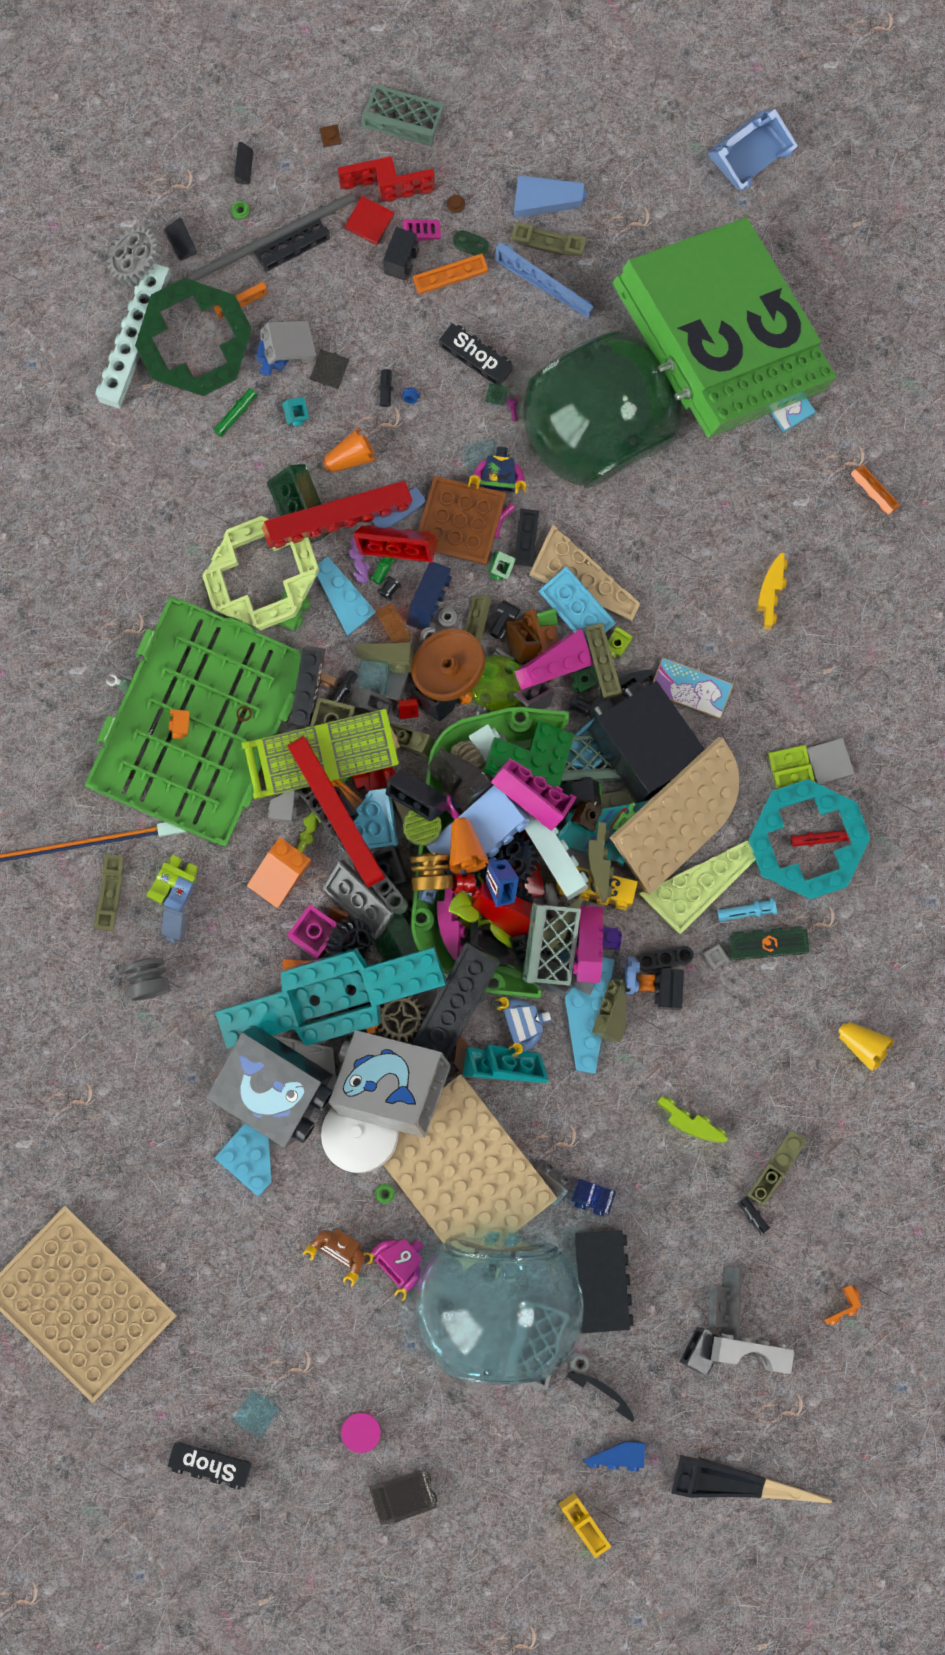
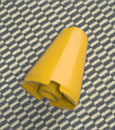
M852 1022L843 1023L838 1031L840 1033L839 1038L872 1072L881 1065L888 1055L887 1047L891 1049L894 1044L893 1038Z

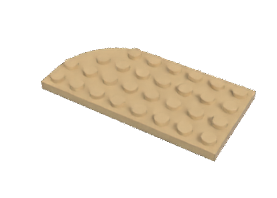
M718 737L610 837L645 893L649 895L725 824L732 813L739 791V771L735 757L725 740L721 737Z

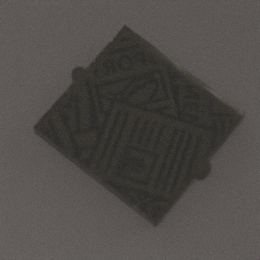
M321 349L310 380L321 383L323 386L327 385L339 389L350 359L337 355L336 352L331 353Z

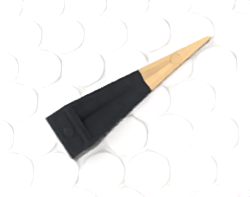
M683 1455L679 1456L671 1494L689 1498L747 1497L832 1503L831 1498L701 1457L697 1459Z

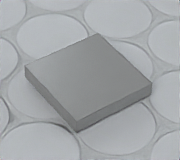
M843 738L807 748L809 762L812 766L816 783L822 785L854 775Z

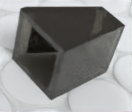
M426 1468L369 1486L380 1525L396 1523L438 1508L437 1496L432 1490L430 1484L431 1477Z

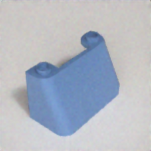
M769 109L753 116L707 153L735 188L744 191L752 185V177L777 158L791 156L794 153L793 150L798 145L776 109Z

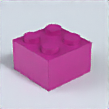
M309 904L289 931L287 937L318 960L326 953L324 949L327 947V944L325 942L329 940L327 935L331 934V928L336 927V922Z

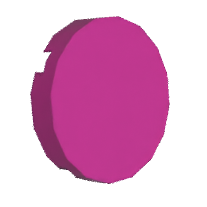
M367 1413L351 1415L344 1422L341 1431L343 1443L348 1449L356 1453L371 1451L378 1444L381 1435L379 1423L373 1416Z

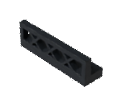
M318 219L256 251L255 255L266 273L330 239V232L326 226L324 227L321 220ZM319 225L320 229L310 234L311 229ZM299 235L304 236L302 239L294 242L295 237ZM282 244L288 245V246H286V247H284V248L278 250V248H279L280 245H282ZM266 252L272 253L271 255L263 259L261 257V255Z

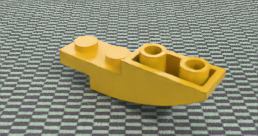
M780 553L774 560L760 590L757 611H764L763 630H771L772 626L776 625L777 613H774V606H777L778 595L775 594H781L782 590L786 588L787 578L783 577L784 570H787L788 559H784L785 553Z

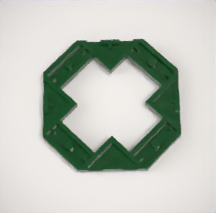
M183 278L151 294L135 347L152 380L205 396L237 379L252 327L234 294ZM191 296L194 297L201 312L218 304L235 338L219 345L227 363L194 379L186 362L169 371L152 337L168 330L160 312Z

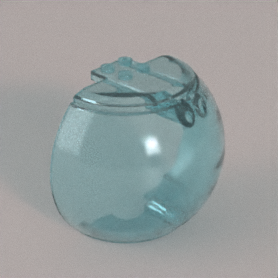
M490 1231L483 1238L457 1236L446 1239L445 1243L433 1253L420 1277L416 1293L418 1329L428 1352L444 1372L458 1379L470 1382L512 1385L536 1382L551 1376L573 1350L583 1322L582 1291L576 1273L568 1259L561 1251H558L557 1246L546 1242L525 1241V1236H519V1233L500 1235V1232Z

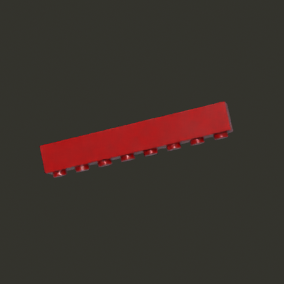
M404 480L266 520L262 525V531L269 549L273 547L278 549L290 542L299 543L304 538L310 536L311 538H316L327 531L333 533L344 526L350 528L358 522L363 521L367 523L374 520L375 517L381 516L384 518L391 515L392 512L398 511L401 513L407 511L413 500Z

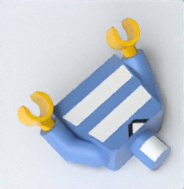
M506 997L496 999V1001L502 1003V1006L497 1007V1010L504 1009L513 1045L509 1049L514 1048L516 1050V1053L512 1056L516 1057L522 1052L532 1049L541 1039V1034L543 1033L541 1025L552 1022L549 1011L537 1013L535 1005L532 1006L530 1002L520 999H507Z

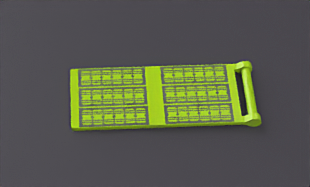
M386 709L242 743V749L245 750L253 785L254 800L309 787L307 780L287 747L289 743L303 735L330 781L399 765ZM256 746L258 747L267 788L266 791H262L252 750Z

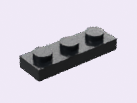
M520 509L514 565L533 566L539 518L538 510Z

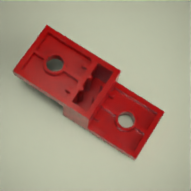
M392 156L338 168L341 189L350 190L358 185L368 186L373 184V182H377L381 202H392L396 198H410L414 194H428L435 190L433 168L397 176Z

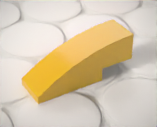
M575 1493L558 1504L594 1558H597L611 1548V1545Z

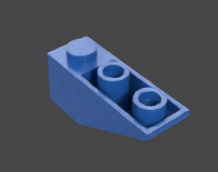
M623 1441L583 1459V1463H587V1467L599 1468L600 1464L607 1465V1469L619 1470V1466L627 1467L628 1471H639V1468H644L645 1443Z

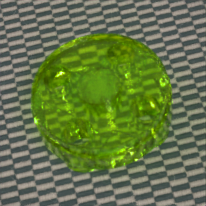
M492 655L486 657L485 667L488 668V673L482 675L477 685L471 690L473 697L481 706L493 711L513 707L520 700L517 697L509 699L507 694L510 691L518 692L521 690L515 671L521 667L515 660L507 656ZM508 664L515 666V670L511 673L505 671V667ZM484 693H488L491 696L487 702H483L480 699Z

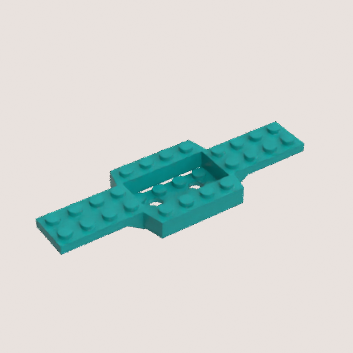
M435 947L369 965L366 964L358 949L355 948L284 969L281 972V991L217 1010L215 1014L227 1048L234 1047L241 1033L255 1025L271 1036L295 1029L304 1045L307 1046L355 1032V1030L359 1031L377 1026L381 1022L380 1004L445 986L447 983ZM351 984L356 987L354 995H349L346 992L347 985ZM312 995H317L320 998L319 1005L315 1006L310 1003ZM363 1003H371L370 1005L364 1007H360L357 1009H353L350 1011H346L326 1018L305 1023L308 1019H312L332 1012L357 1006Z

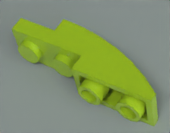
M661 1096L656 1104L671 1115L667 1122L681 1132L704 1141L714 1143L727 1142L728 1138L725 1137L727 1133L719 1127L715 1129L710 1125L712 1121L702 1114L701 1117L696 1115L692 1120L690 1118L692 1115L685 1109L679 1110L674 1106L676 1102L670 1097L666 1096L664 1098Z

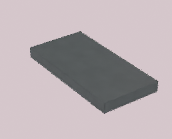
M344 860L338 862L322 889L351 917L359 918L366 922L372 930L370 935L375 940L379 939L395 913L372 887H367L362 877Z

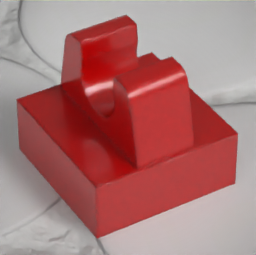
M411 696V700H404L402 697V700L398 701L400 719L419 717L417 699Z

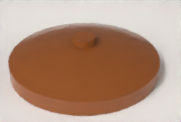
M461 629L439 631L427 638L417 649L412 661L411 672L413 681L425 696L433 700L450 701L460 698L470 692L481 679L486 663L485 652L480 642L467 631Z

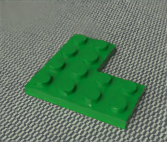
M539 720L536 724L529 750L494 737L483 772L495 776L501 767L509 759H512L531 770L532 775L535 777L541 776L545 778L546 783L552 787L556 785L560 787L574 734Z

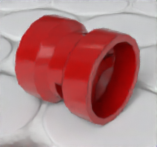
M457 873L453 874L454 888H451L453 893H460L461 891L472 893L475 891L476 880L474 874H465L463 876Z

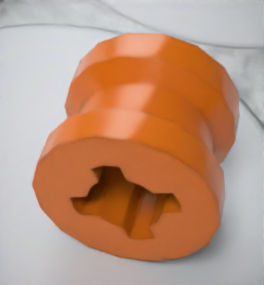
M636 975V979L639 981L638 992H655V987L653 986L656 980L655 975Z

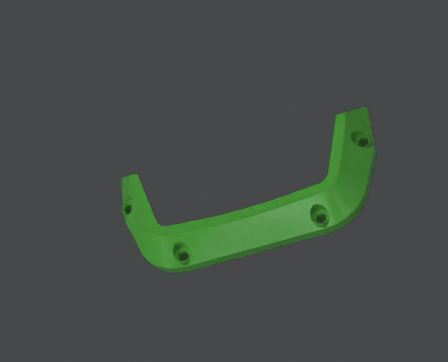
M514 707L461 719L444 730L436 740L429 757L426 784L439 792L458 784L463 790L464 784L457 777V773L454 771L455 768L452 765L451 748L461 741H471L469 736L487 724L491 729L495 727L498 734L503 733L507 742L525 749L531 745L536 724L539 720L563 730L568 725L569 712ZM523 715L526 719L524 722H517L515 717ZM435 763L443 765V769L440 771H435L432 767ZM448 811L443 812L439 816L442 824L441 832L454 822ZM419 846L418 856L431 853L426 846ZM416 871V877L420 876V872ZM438 890L433 904L418 900L419 891H414L411 930L418 951L435 947L444 974L449 975L456 961L453 960L444 944L437 915V901H445V890ZM419 914H424L427 920L424 923H418L416 917ZM510 964L498 966L491 980H496L498 987L496 989L487 987L485 993L541 999V988L536 983L524 981L521 969Z

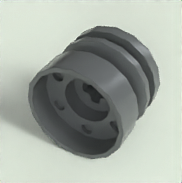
M146 958L124 967V972L130 974L126 977V980L136 981L135 984L128 987L132 1001L161 996L171 991L168 978L158 977L166 972L165 967H160L164 964L163 958Z

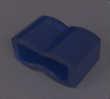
M579 1179L571 1202L575 1203L574 1207L585 1210L587 1207L593 1209V1214L604 1217L605 1214L609 1215L616 1191Z

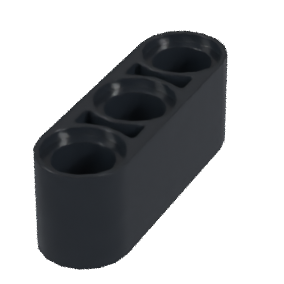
M681 946L645 952L639 956L638 962H640L641 971L650 972L660 970L661 968L667 969L688 965L692 961L694 953L690 947ZM686 951L689 954V959L682 960L679 957V953ZM661 955H668L670 962L668 964L662 963L660 960ZM649 958L651 966H643L641 959Z

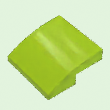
M805 744L768 752L777 789L806 779L815 782Z

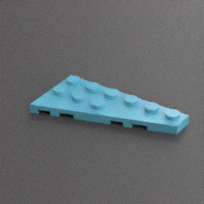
M563 950L558 954L562 962L569 958L568 951ZM603 957L600 983L594 984L591 995L573 987L565 997L576 1071L596 1073L601 1038L592 1033L607 986L612 978L615 959Z

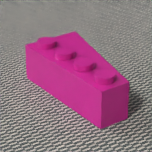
M509 759L501 767L491 781L499 790L509 796L512 801L520 805L527 813L531 814L551 831L566 816L577 798L572 794L566 795L562 792L563 789L557 785L552 787L547 784L545 778L541 776L535 777L532 775L531 770L512 759Z

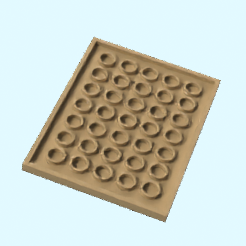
M462 1074L442 1089L426 1137L423 1138L399 1131L396 1149L391 1158L384 1164V1167L465 1272L558 1199L465 1077H462Z
M64 1206L0 1272V1312L92 1403L117 1380L177 1317L67 1206Z

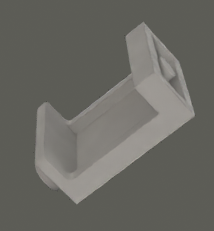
M308 321L268 322L261 329L260 336L264 342V353L268 364H273L277 360L301 359L302 363H309L316 356Z

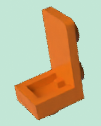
M847 1285L842 1288L850 1307L823 1319L824 1324L830 1323V1325L841 1321V1316L847 1314L849 1317L859 1312L858 1308L862 1307L858 1298L861 1296L856 1287Z

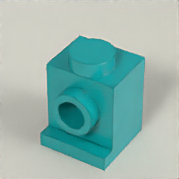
M304 397L287 399L282 403L287 425L293 424V427H300L309 419Z

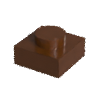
M338 124L320 128L323 148L341 144Z

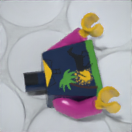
M497 447L496 456H488L487 460H482L469 478L468 486L476 484V489H479L480 485L483 488L515 492L516 494H518L519 489H522L526 493L525 476L520 466L514 462V459L507 458L508 448Z

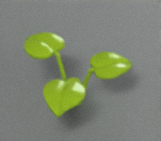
M478 871V879L482 883L484 880L479 876L481 873ZM460 892L453 898L448 911L460 916L459 921L463 923L465 929H469L470 922L477 920L478 927L482 924L492 923L490 929L493 935L502 943L512 948L509 940L510 935L489 919L481 921L482 914L472 907L473 898L469 894Z

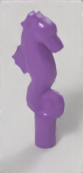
M352 537L350 538L352 549L349 551V556L355 559L354 566L357 570L353 576L356 577L357 582L366 584L369 579L368 571L370 565L362 561L364 555L359 554L355 539Z

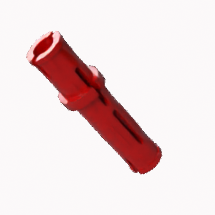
M846 830L812 833L811 831L807 832V834L791 835L790 837L792 847L807 845L813 847L816 844L850 841ZM837 836V837H833V838H824V839H823V837ZM818 838V839H815V840H805V841H803V839Z

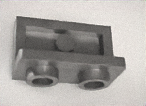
M542 1160L535 1169L558 1197L552 1203L556 1207L573 1183L566 1175L559 1173L552 1164Z

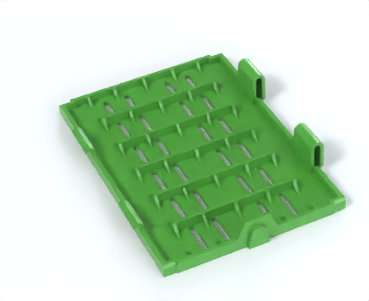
M170 596L155 630L147 629L139 645L136 658L142 655L144 656V661H140L115 718L112 716H107L97 738V744L100 745L103 742L105 747H101L84 786L195 836L226 847L243 808L248 809L254 793L242 743L275 736L281 722L287 721L293 708L301 651L257 633L251 626L241 620L223 618L187 601ZM203 620L195 641L191 642L190 639L198 621ZM219 627L221 630L212 650L207 649L216 628ZM251 643H255L247 665L242 664ZM190 646L191 650L189 652V655L185 661V664L181 672L178 673L176 672V670L180 664V661L185 653L186 648ZM272 650L273 654L269 660L265 672L262 673L260 672V669L264 663L268 651ZM208 654L209 657L198 681L194 680L196 672L204 655ZM243 669L244 672L233 696L228 695L239 670ZM177 677L167 704L162 703L172 679ZM261 677L251 703H246L256 678ZM195 685L184 710L190 711L188 737H184V739L172 738L171 742L168 743L166 739L170 733L169 721L173 719V717H170V709L180 710L190 686ZM229 700V706L220 726L217 727L215 726L225 701ZM242 706L250 708L252 712L251 718L248 721H242L237 735L233 734L232 732L238 721L237 710ZM163 708V713L153 735H149V730L158 710ZM243 708L239 710V713H238V714H239V717H240V714H241ZM247 710L244 719L249 717V710ZM212 731H216L206 757L202 758L201 755ZM232 738L234 741L223 766L218 765L229 739ZM149 739V744L137 767L134 765L145 740ZM165 746L167 747V751L162 759V762L158 768L157 773L153 774V768L162 751V748ZM256 746L252 750L259 774L262 765L258 747ZM198 762H202L201 769L190 790L187 786ZM218 769L220 770L210 796L206 797L205 793L215 771ZM135 770L136 773L127 793L123 794L122 791L131 771ZM149 778H153L145 800L141 802L140 797ZM185 793H188V798L184 804L180 816L176 817L175 813L179 807L183 795ZM202 801H206L198 823L194 825L193 820Z

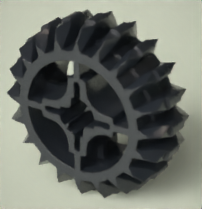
M342 918L341 923L336 922V927L331 928V934L327 935L329 940L325 942L327 947L324 949L327 952V957L357 948L364 959L368 958V952H372L370 950V946L374 945L371 941L373 937L370 935L372 930L366 922L359 918Z

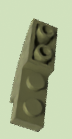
M599 822L596 840H589L587 858L593 887L600 901L606 903L607 898H611L612 886H609V879H613L614 867H610L611 861L606 860L608 848H604L605 841L609 839V830H606V823Z
M791 1129L747 1196L764 1207L808 1140Z

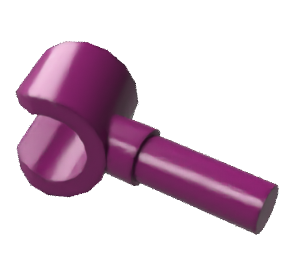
M515 394V401H510L508 395L507 405L511 408L513 422H517L516 406L518 405V397Z

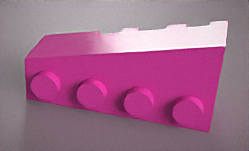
M582 628L568 633L564 638L558 640L550 648L544 650L536 658L515 671L521 690L594 665Z
M580 906L581 912L577 934L578 946H576L574 956L577 958V962H574L573 974H577V982L600 983L603 962V907Z

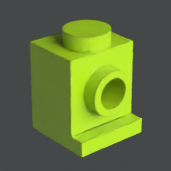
M616 627L609 638L608 644L612 658L620 660L632 642L633 636ZM619 641L621 645L616 646L614 642Z

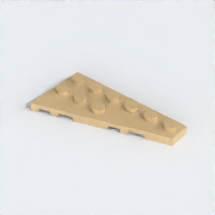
M552 525L529 576L548 583L567 566L605 610L633 622L641 603L619 586L610 575L608 576L587 554L576 547L555 525Z

